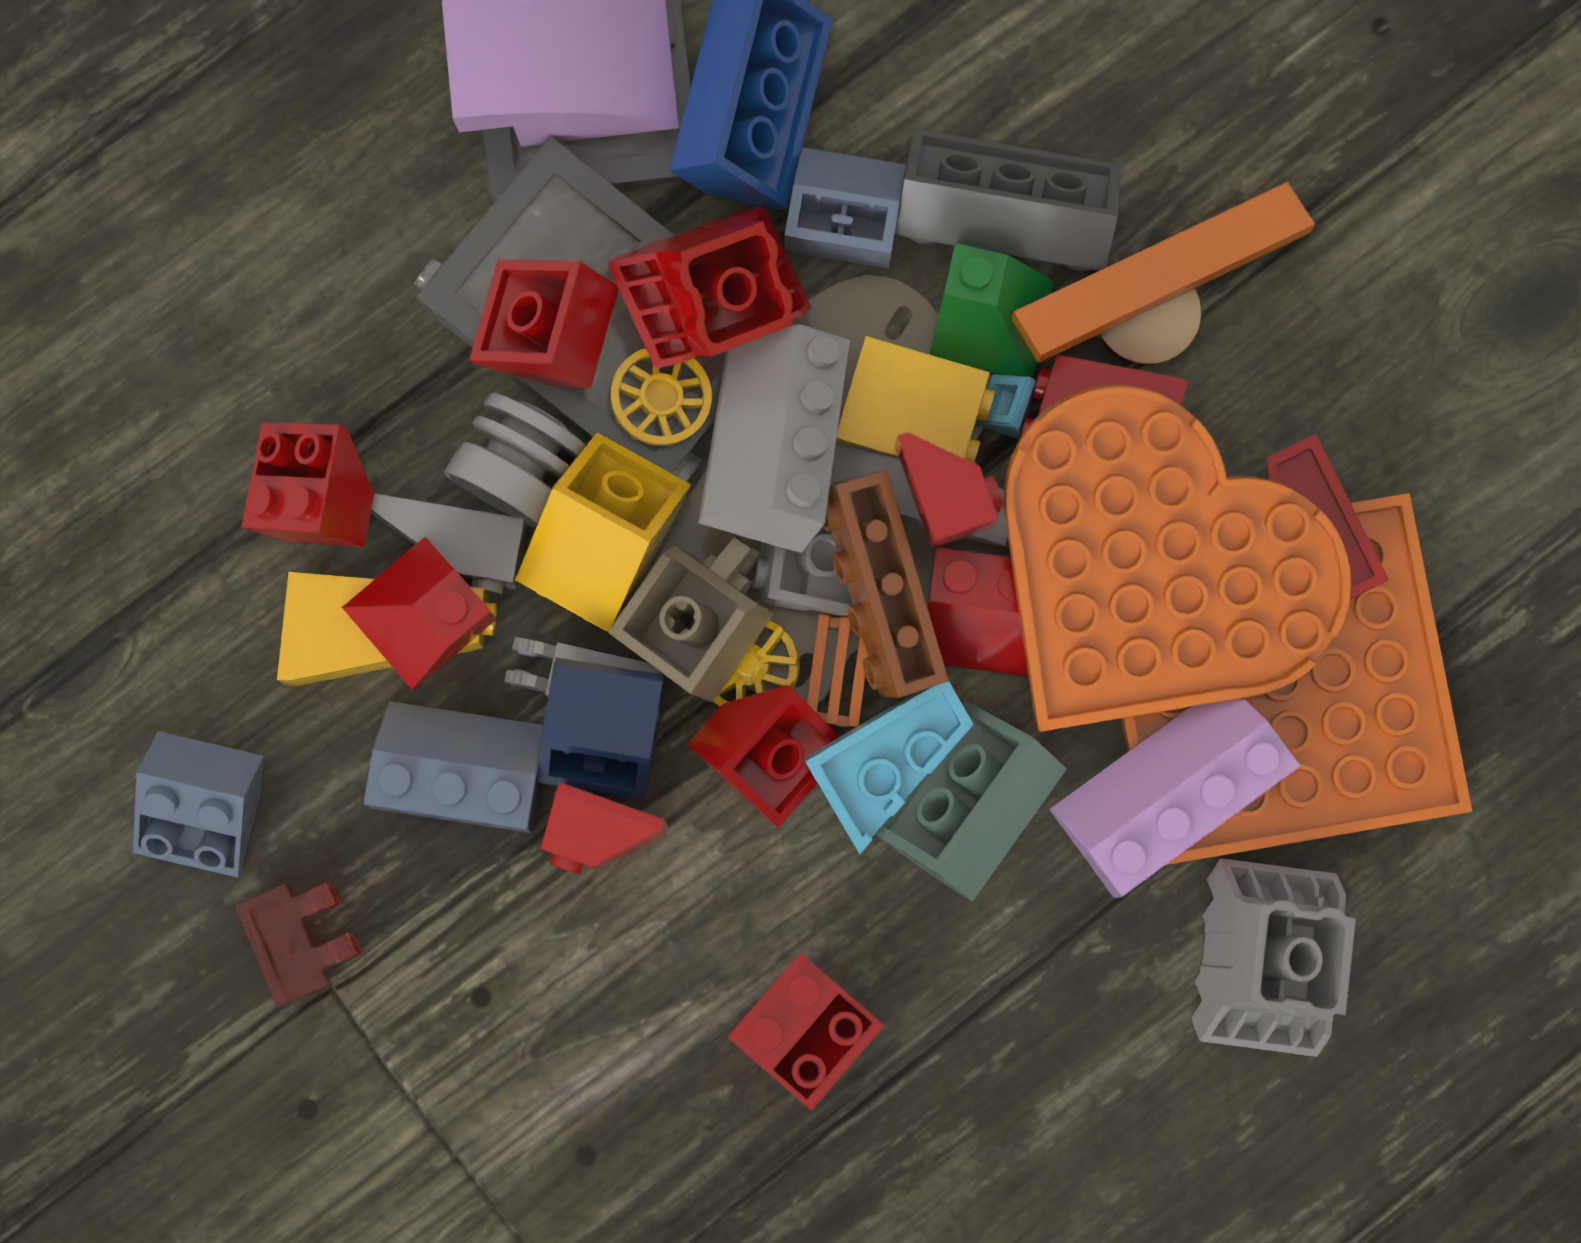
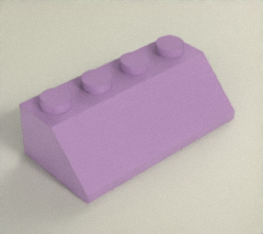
M1244 698L1191 706L1049 810L1114 898H1118L1128 893L1299 768L1300 764L1268 721Z

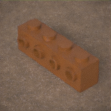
M887 470L869 472L830 484L823 528L826 532L831 531L837 550V553L832 555L834 570L842 585L847 584L853 604L848 606V617L851 627L857 637L862 636L868 657L864 658L863 667L868 683L872 689H878L879 696L900 698L948 682L947 673Z

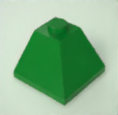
M955 243L949 262L929 355L990 372V375L1033 378L1037 361L1011 319L1014 311L1051 294L1054 280L1007 254Z

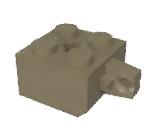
M733 537L718 557L711 554L705 562L674 545L660 556L608 633L690 694L713 702L774 614L747 594L752 582L746 577L761 554L738 537ZM692 617L695 620L693 627L688 625Z

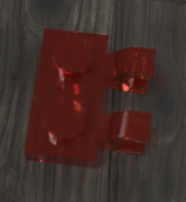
M324 883L297 897L294 896L290 884H284L235 906L277 1008L332 985L326 969L364 954L356 934H345L317 948L304 919L342 904L334 884L327 885V883Z

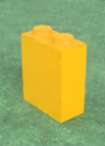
M865 336L839 422L836 443L899 458L895 448L897 436L909 432L974 463L980 441L971 439L976 419L986 422L995 394L994 390L985 388L990 372Z

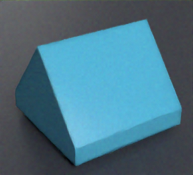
M993 374L988 389L994 390L995 394L987 420L985 422L977 419L976 424L1019 440L1025 418L1028 417L1034 401L1032 395L1036 386V380L1031 377Z

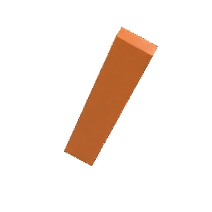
M1286 182L1014 311L1011 320L1036 361L1040 363L1310 234L1315 223L1289 183Z

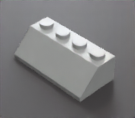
M798 324L726 351L699 524L799 553L805 550L825 523L850 344L849 339Z

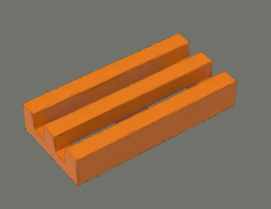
M819 614L807 703L828 725L854 729L859 726L865 682L863 660L868 657L862 636L859 637L849 716L838 715L849 631H854L848 617L838 618ZM828 628L837 629L839 632L828 713L817 712Z

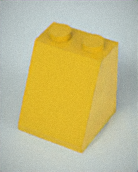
M597 432L552 488L515 581L609 632L638 590L691 484Z

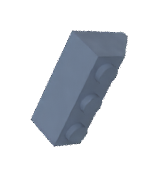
M389 701L372 751L364 805L372 809L532 833L540 783H537L543 725Z

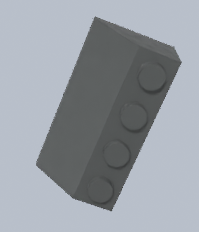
M914 128L895 235L908 237L910 240L922 244L938 242L955 245V243L1012 255L1024 262L1041 260L1064 264L1076 271H1088L1091 269L1100 271L1107 267L1118 218L1121 164Z

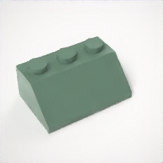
M964 700L962 705L974 725L934 771L924 777L905 799L906 803L893 817L890 816L875 835L938 881L973 902L1067 768L1032 736Z

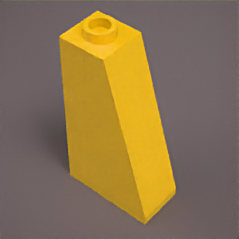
M288 572L277 674L278 681L286 686H301L392 667L341 608L374 579ZM470 587L496 618L497 605L496 603H488L489 595L485 589ZM496 621L457 654L484 649L485 635H494Z

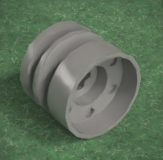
M489 393L483 406L501 423L483 416H476L472 424L482 436L490 441L488 446L484 448L473 443L461 442L446 467L444 474L455 484L486 504L508 516L524 518L527 525L537 528L552 488L543 482L546 474L560 479L570 467L558 458L557 455L575 461L586 445L571 434L562 422L538 407L524 401L513 400L498 393Z

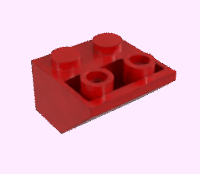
M262 422L241 528L291 543L364 547L374 492L347 427L332 424Z
M800 952L730 1033L728 1038L812 1111L881 1031L884 1025Z

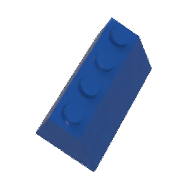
M713 0L669 171L709 195L754 205L764 204L765 207L776 210L787 209L833 19L807 0Z

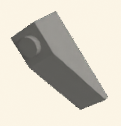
M374 494L371 509L373 515L415 545L426 537L464 581L472 582L471 587L484 588L487 594L497 596L503 595L504 588L517 590L519 582L515 581L522 564L528 533V525L524 518Z

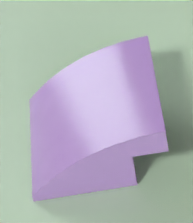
M442 0L452 117L459 132L513 126L522 147L544 144L550 136L558 142L679 128L666 0Z

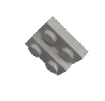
M822 526L802 553L762 542L761 555L746 577L752 582L749 588L755 589L753 598L759 603L802 612L813 610L848 617V606L853 604L847 584L842 585L834 570L832 555L837 553L831 531L826 532Z

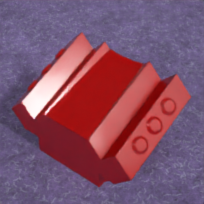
M764 204L739 209L728 217L706 221L694 229L676 236L649 242L639 250L617 254L607 262L655 368L683 363L701 355L715 356L792 326V320L802 317L812 308Z

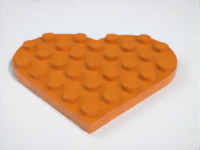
M1106 385L1084 389L1059 400L1046 409L1033 421L1017 443L1006 472L1003 500L1035 723L1039 732L1269 693L1287 686L1309 672L1316 665L1315 661L1326 650L1333 637H1338L1348 611L1351 576L1343 542L1331 521L1306 497L1281 483L1253 476L1226 477L1222 458L1212 437L1192 414L1173 400L1157 392L1129 385Z

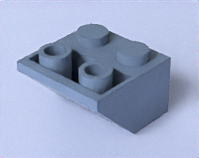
M802 147L785 230V251L889 269L906 165Z
M158 731L136 772L133 853L238 878L242 870L261 796L264 756Z

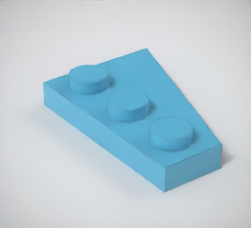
M948 681L911 694L803 759L856 850L861 854L873 840L874 834L890 816L893 817L906 803L905 799L927 774H931L974 724Z

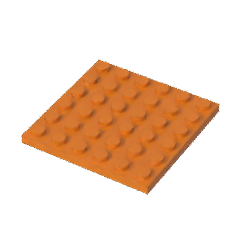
M1410 493L1351 503L1389 581L1350 599L1347 615L1338 637H1333L1326 650L1315 661L1316 665L1309 672L1280 689L1265 694L1244 697L1268 721L1300 764V767L1166 865L1473 812ZM1189 707L1121 718L1127 752Z

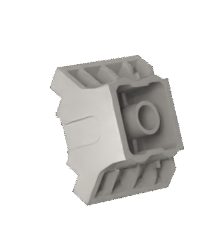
M1220 858L1207 878L1214 898L1202 915L1205 922L1204 932L1206 933L1202 966H1200V973L1195 980L1202 1002L1191 1017L1199 1041L1317 1057L1331 1037L1333 1015H1346L1356 918L1344 915L1346 894L1336 873Z

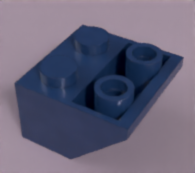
M556 657L540 741L537 783L559 786V783H563L580 790L645 800L655 758L664 675Z

